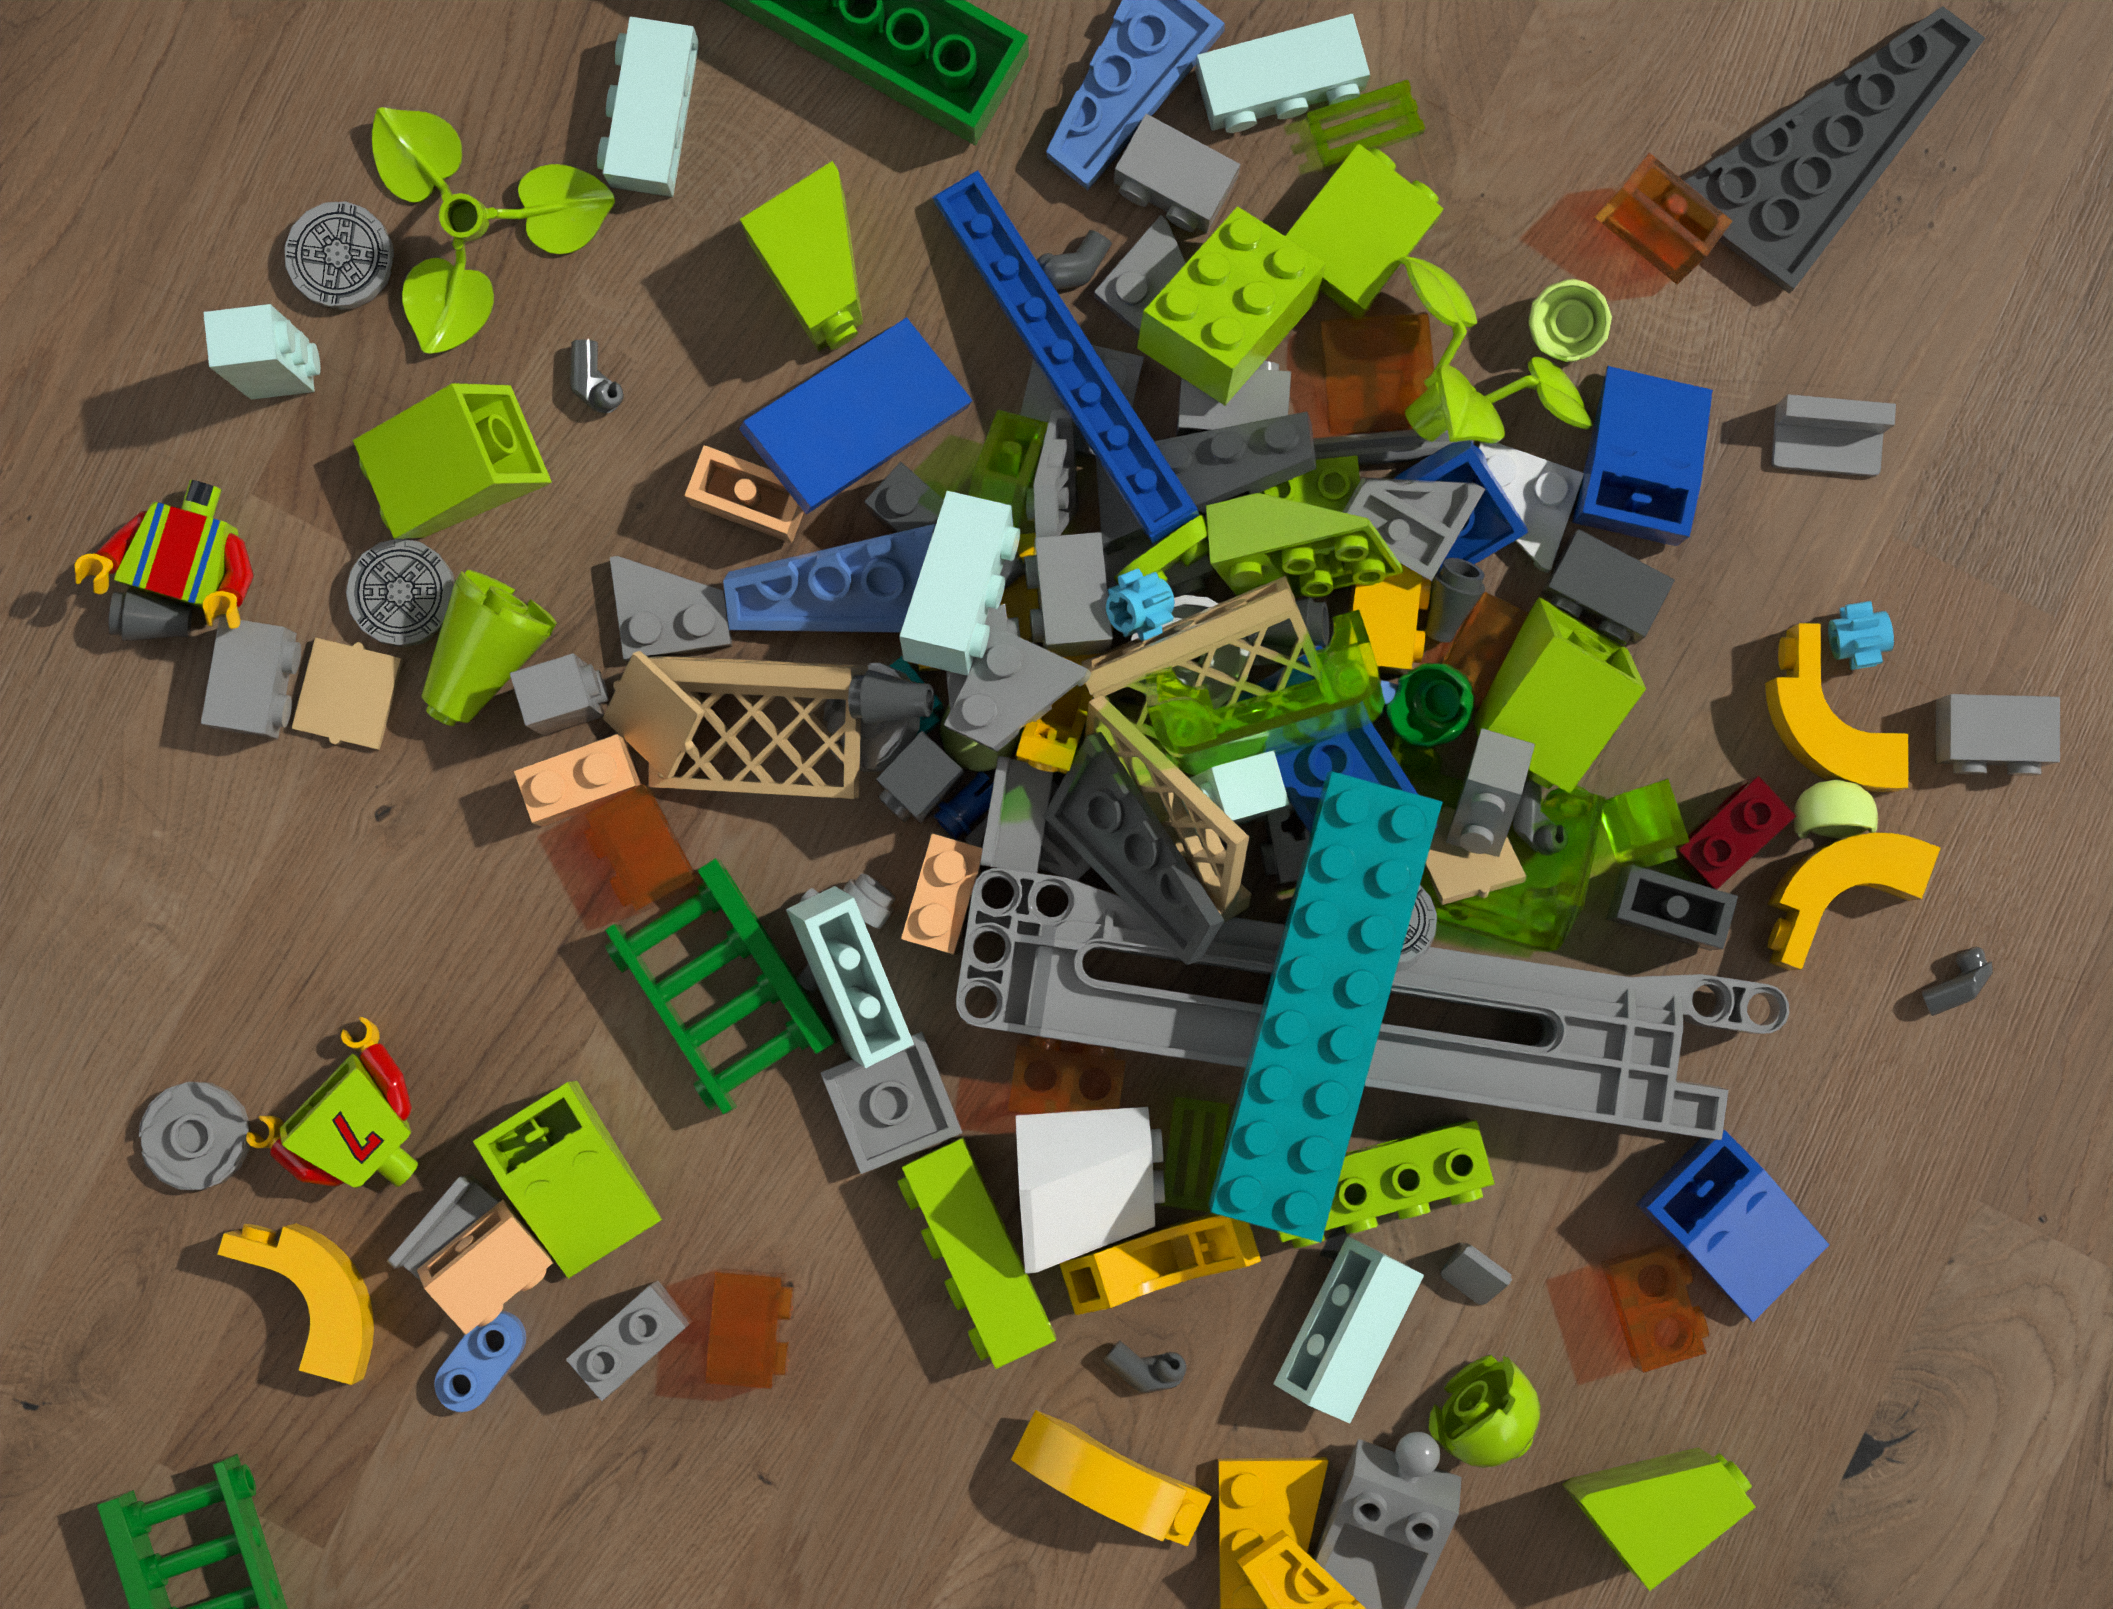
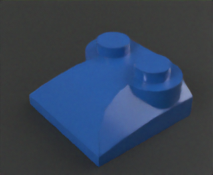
M1471 440L1451 443L1394 478L1475 483L1485 488L1484 493L1445 559L1459 558L1476 564L1528 533L1526 525L1489 469L1484 453Z

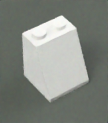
M1148 1107L1016 1115L1019 1196L1025 1273L1042 1271L1155 1227L1154 1204L1165 1203L1163 1170L1153 1171V1163L1163 1162L1161 1129H1150Z

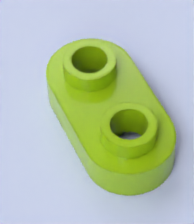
M1199 515L1127 565L1114 577L1116 583L1119 585L1118 576L1138 568L1143 576L1156 572L1159 578L1167 582L1168 578L1164 572L1182 560L1185 566L1189 567L1209 553L1208 526L1204 515Z

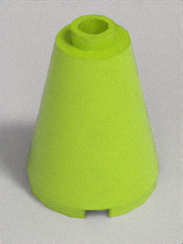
M466 570L465 574L461 571L454 582L421 695L422 699L428 704L426 712L434 719L448 726H455L457 721L469 723L511 678L510 673L518 671L551 636L557 624L551 614L531 599L526 605L513 596L515 589L473 570Z

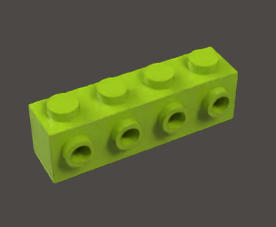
M1467 1119L1346 1152L1325 1231L1344 1226L1346 1234L1357 1233L1377 1227V1216L1397 1211L1399 1220L1408 1219L1431 1212L1429 1202L1450 1197L1451 1204L1458 1205L1483 1198L1481 1188L1494 1185L1495 1183L1477 1120ZM1276 1230L1278 1239L1281 1242L1291 1240L1294 1249L1320 1243Z
M964 1137L903 1165L902 1169L906 1177L898 1180L899 1187L910 1210L912 1211L920 1207L929 1227L921 1230L923 1239L934 1261L942 1257L945 1259L952 1277L945 1280L944 1283L956 1309L959 1311L967 1307L976 1327L968 1330V1335L980 1360L983 1361L990 1357L995 1369L1056 1341V1334L1028 1274L1025 1273L1022 1261Z

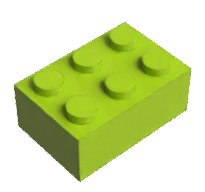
M1237 206L1143 310L1137 349L1226 406L1317 301L1326 262Z

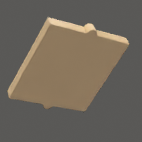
M315 637L292 729L327 737L330 743L334 745H339L344 741L380 750L403 659L366 650L365 645L360 642L349 646Z
M637 651L632 654L622 678L614 682L615 692L603 719L659 773L668 779L674 776L685 752L693 749L692 738L705 711L641 651Z
M1448 806L1442 809V813H1439L1437 828L1433 835L1424 868L1441 905L1476 895L1481 898H1487L1491 891L1525 882L1526 874L1507 837L1499 857L1486 853H1472L1463 847L1446 843L1455 809Z

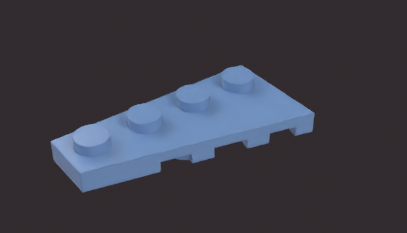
M1122 0L1102 45L1098 47L1090 63V69L1080 89L1075 92L1046 150L1047 158L1088 191L1131 141L1145 114L1152 116L1196 65L1197 55L1206 53L1223 34L1225 23L1196 0Z
M936 524L728 572L723 583L729 630L901 632Z

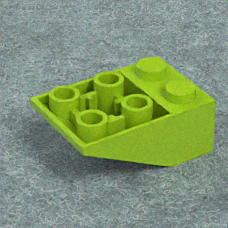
M1261 493L1206 505L1210 564L1237 596L1283 576H1286L1295 599L1303 596L1323 597L1330 594L1333 589L1354 584L1374 585L1382 582L1388 576L1403 573L1401 563L1368 518Z
M578 1081L566 1082L473 1141L502 1190L568 1279L662 1220Z

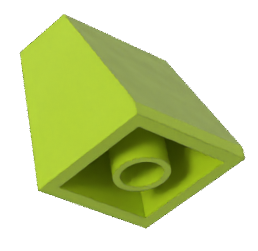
M833 161L740 218L750 247L818 352L828 345L831 350L844 346L857 336L858 331L856 328L863 324L846 199L839 171Z
M451 383L353 440L360 457L359 465L361 471L372 485L380 505L382 521L391 531L394 539L425 538L552 483L511 385Z
M1539 597L1522 625L1477 711L1473 723L1478 737L1481 728L1534 743L1535 746L1527 776L1545 788L1550 789L1553 785H1556L1571 793L1642 696L1646 687L1627 648Z
M1699 1447L1572 1477L1562 1484L1629 1572L1649 1591L1756 1508L1746 1495V1492L1752 1488V1485L1741 1470L1731 1460L1727 1461L1720 1453L1713 1457Z

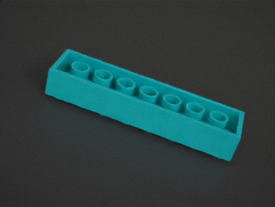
M1327 772L1208 1203L1211 1213L1322 1242L1442 801L1337 772Z

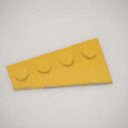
M1327 1457L1218 1459L1220 1609H1266L1238 1565L1237 1560L1279 1531L1283 1530L1306 1553L1308 1552L1329 1460Z
M1283 1530L1237 1560L1238 1565L1266 1609H1366Z

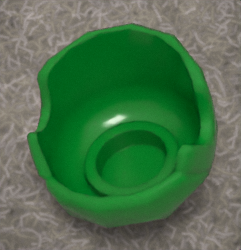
M1423 663L1410 670L1408 674H1404L1398 679L1395 696L1386 707L1387 716L1394 733L1412 746L1436 747L1452 742L1465 731L1471 721L1475 704V697L1472 694L1473 688L1467 677L1449 664Z

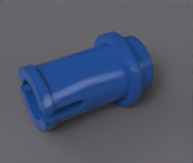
M982 771L978 772L976 777L948 803L942 801L938 804L940 810L934 815V818L954 839H957L962 833L968 836L972 832L969 827L990 808L994 782L990 785L988 782L990 778Z

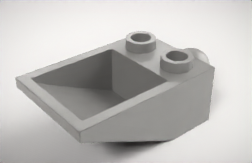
M1411 1432L1406 1434L1398 1442L1396 1453L1366 1441L1357 1440L1339 1481L1312 1558L1366 1609H1416L1459 1515L1462 1477L1436 1468L1440 1460V1449L1435 1439L1427 1433Z

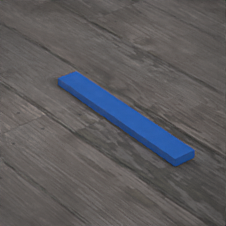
M978 170L933 196L934 204L1151 543L1157 542L1199 516L1198 508Z

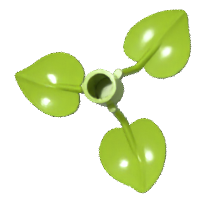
M381 107L375 113L372 128V148L376 167L382 181L393 194L412 203H419L427 199L436 186L444 201L439 210L440 224L448 234L454 237L452 245L456 255L455 266L442 258L424 260L411 269L403 285L402 303L404 311L417 336L421 350L425 353L435 354L448 351L467 342L482 329L492 312L494 292L490 279L479 271L464 270L466 265V241H474L482 237L488 229L489 220L527 218V235L537 247L551 254H570L585 247L594 238L615 203L614 194L595 176L571 166L548 164L531 170L521 179L518 193L525 208H486L480 201L468 194H452L449 186L443 180L454 175L462 162L461 140L458 133L447 121L437 115L422 111L396 110Z
M1408 256L1401 257L1397 261L1405 265L1410 282L1425 308L1439 321L1451 326L1453 330V337L1435 370L1424 380V384L1428 389L1405 409V416L1409 424L1422 438L1433 442L1448 430L1450 442L1474 440L1484 443H1497L1503 439L1505 431L1492 403L1524 388L1537 390L1539 399L1544 407L1560 420L1586 430L1593 427L1582 398L1572 381L1557 365L1542 357H1533L1528 362V369L1531 375L1524 376L1486 396L1476 392V389L1470 384L1468 379L1459 370L1449 365L1466 336V327L1472 328L1477 324L1475 310L1467 294L1448 273L1430 262Z

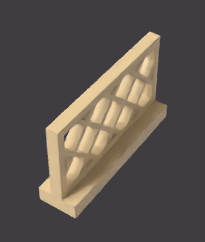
M1286 576L1162 628L1163 633L1145 641L1137 638L1082 661V666L1091 672L1085 684L1090 695L1093 694L1094 698L1102 694L1109 701L1108 694L1125 687L1147 694L1137 720L1126 718L1141 733L1167 742L1168 746L1164 755L1179 769L1338 703L1295 602ZM1290 618L1297 638L1289 656L1260 646L1268 627ZM1256 633L1253 643L1242 639ZM1231 644L1249 651L1238 678L1209 667L1216 649ZM1301 648H1303L1309 664L1297 660ZM1205 654L1202 664L1192 661V659ZM1256 654L1285 665L1274 692L1246 681ZM1179 665L1198 673L1187 699L1158 688L1165 670ZM1293 668L1315 676L1322 694L1303 702L1282 695ZM1154 676L1151 685L1140 682L1146 678ZM1205 676L1234 687L1223 713L1195 703ZM1241 690L1270 700L1262 719L1248 723L1231 716ZM1154 697L1183 708L1173 734L1144 724ZM1278 704L1288 707L1274 713ZM1190 711L1219 722L1211 740L1197 744L1180 737ZM1227 725L1236 728L1231 732L1223 734ZM1176 746L1185 749V751L1172 756Z
M679 656L649 657L659 669L705 711L704 717L721 735V738L704 755L695 745L693 749L686 751L696 763L683 776H673L666 779L649 763L648 787L846 799L859 798L861 719H853L851 717L848 706V693L853 676L865 675L866 671H868V665ZM697 692L712 694L704 701ZM724 694H734L748 710L730 729L711 709ZM748 695H763V697L755 704ZM776 696L785 697L799 712V715L782 732L762 712ZM799 697L815 699L806 706ZM827 699L846 700L845 724L832 735L813 713ZM754 718L773 739L755 758L736 737ZM805 721L825 742L807 761L787 740ZM844 736H845V748H843L842 745L839 743V741H840ZM727 744L747 765L734 779H724L710 763ZM778 747L798 767L785 782H775L761 766ZM830 749L844 764V786L827 785L812 768ZM701 770H703L709 778H700L695 776ZM753 772L760 781L745 779ZM805 775L812 784L796 782Z
M1102 694L1089 701L1085 738L1098 732L1103 733L1221 914L1224 923L1248 908L1251 893L1241 884L1249 836ZM1220 838L1228 844L1227 850L1224 849Z

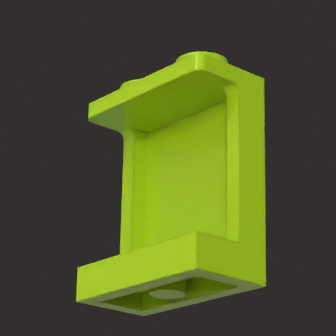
M1358 143L1285 237L1326 262L1320 291L1360 321L1373 305L1377 295L1402 265L1397 261L1401 257L1410 255L1428 230L1432 229L1438 222L1444 208L1437 204L1439 198L1428 186L1417 180L1410 183L1395 172V163L1385 153L1376 148H1371L1368 151Z

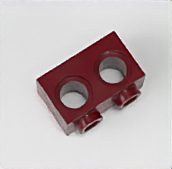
M1756 776L1740 784L1666 854L1693 883L1717 890L1791 822L1796 815L1759 776Z

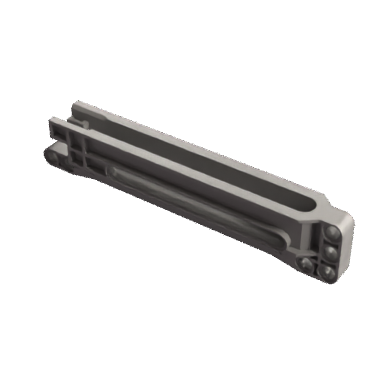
M991 868L984 871L976 879L972 891L956 995V1008L960 1017L968 1024L989 1029L1246 1068L1263 1005L1095 980L1085 973L1082 960L1093 949L1183 962L1120 896L1065 877L1006 868ZM995 878L1007 880L1014 889L1012 901L1002 909L989 907L982 898L984 886L988 881ZM1055 886L1066 893L1068 906L1063 914L1057 917H1048L1038 910L1036 899L1044 888ZM1233 917L1222 924L1202 959L1194 963L1271 975L1285 925ZM986 932L999 934L1005 942V953L995 963L986 964L981 962L974 953L976 939ZM1429 947L1428 951L1418 959L1416 964L1407 970L1395 973L1390 993L1529 1014L1539 1020L1542 1026L1541 1038L1536 1044L1528 1046L1382 1023L1365 1086L1722 1140L1729 1090L1719 1086L1676 1080L1684 1027L1683 1019L1690 1024L1749 1034L1773 1033L1786 1023L1789 1015V1002L1785 994L1777 987L1757 982L1704 974L1625 977ZM1702 985L1709 987L1716 997L1715 1008L1707 1016H1702L1695 1011L1692 1003L1694 992ZM978 986L990 988L997 997L995 1011L986 1018L974 1017L966 1008L968 993ZM1756 994L1763 995L1770 1005L1769 1017L1762 1024L1754 1023L1747 1013L1748 1002Z

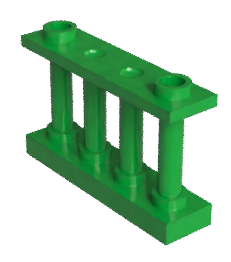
M715 858L697 870L704 880L703 883L697 886L699 892L629 937L621 925H611L605 929L611 939V942L605 945V948L622 973L628 969L631 970L700 1079L694 1082L693 1085L702 1101L710 1111L718 1106L722 1114H727L737 1108L729 1092L798 1047L803 1051L811 1046L815 1054H820L838 1041L802 985L797 981L795 974L722 861ZM723 909L733 925V928L726 932L728 937L660 982H657L640 955L709 910H712L715 914ZM752 954L763 972L756 977L758 983L687 1028L670 1000L738 956L745 959ZM781 1000L792 1017L791 1020L785 1023L787 1029L716 1074L699 1046L770 1001L774 1005Z
M238 1454L213 1464L217 1480L148 1504H144L141 1500L137 1501L135 1492L132 1490L114 1496L97 1505L130 1609H178L176 1606L171 1607L165 1586L168 1585L169 1578L241 1553L252 1585L184 1609H252L258 1606L260 1609H288L252 1497L256 1495L255 1480L248 1465H241ZM225 1500L235 1532L162 1557L159 1553L154 1554L148 1536L152 1525Z

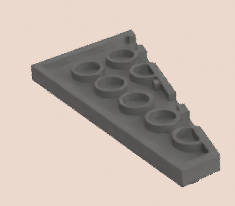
M1942 6L1891 40L1879 51L1864 61H1860L1845 71L1840 77L1822 89H1818L1751 134L1749 138L1706 164L1703 169L1666 191L1661 198L1790 294L1982 44L1985 37Z

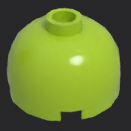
M1488 1355L1466 1365L1444 1387L1447 1393H1453L1452 1396L1445 1402L1442 1410L1434 1404L1430 1412L1429 1431L1435 1441L1445 1451L1466 1464L1487 1468L1519 1458L1528 1451L1538 1428L1541 1406L1532 1383L1510 1358L1503 1356V1361L1498 1362L1492 1355Z

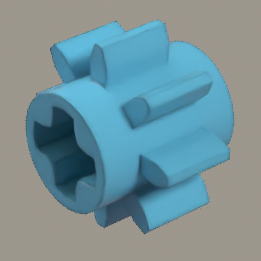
M1139 568L1118 576L1119 585L1107 590L1109 597L1106 602V613L1113 627L1123 632L1124 637L1137 633L1141 641L1163 633L1161 625L1174 619L1171 613L1174 609L1175 600L1168 583L1159 578L1156 572L1143 576Z
M1871 601L1848 604L1845 607L1839 608L1841 618L1830 620L1828 624L1829 643L1834 658L1836 660L1849 658L1851 670L1881 664L1883 662L1881 653L1892 651L1894 646L1893 628L1888 613L1886 611L1873 613Z

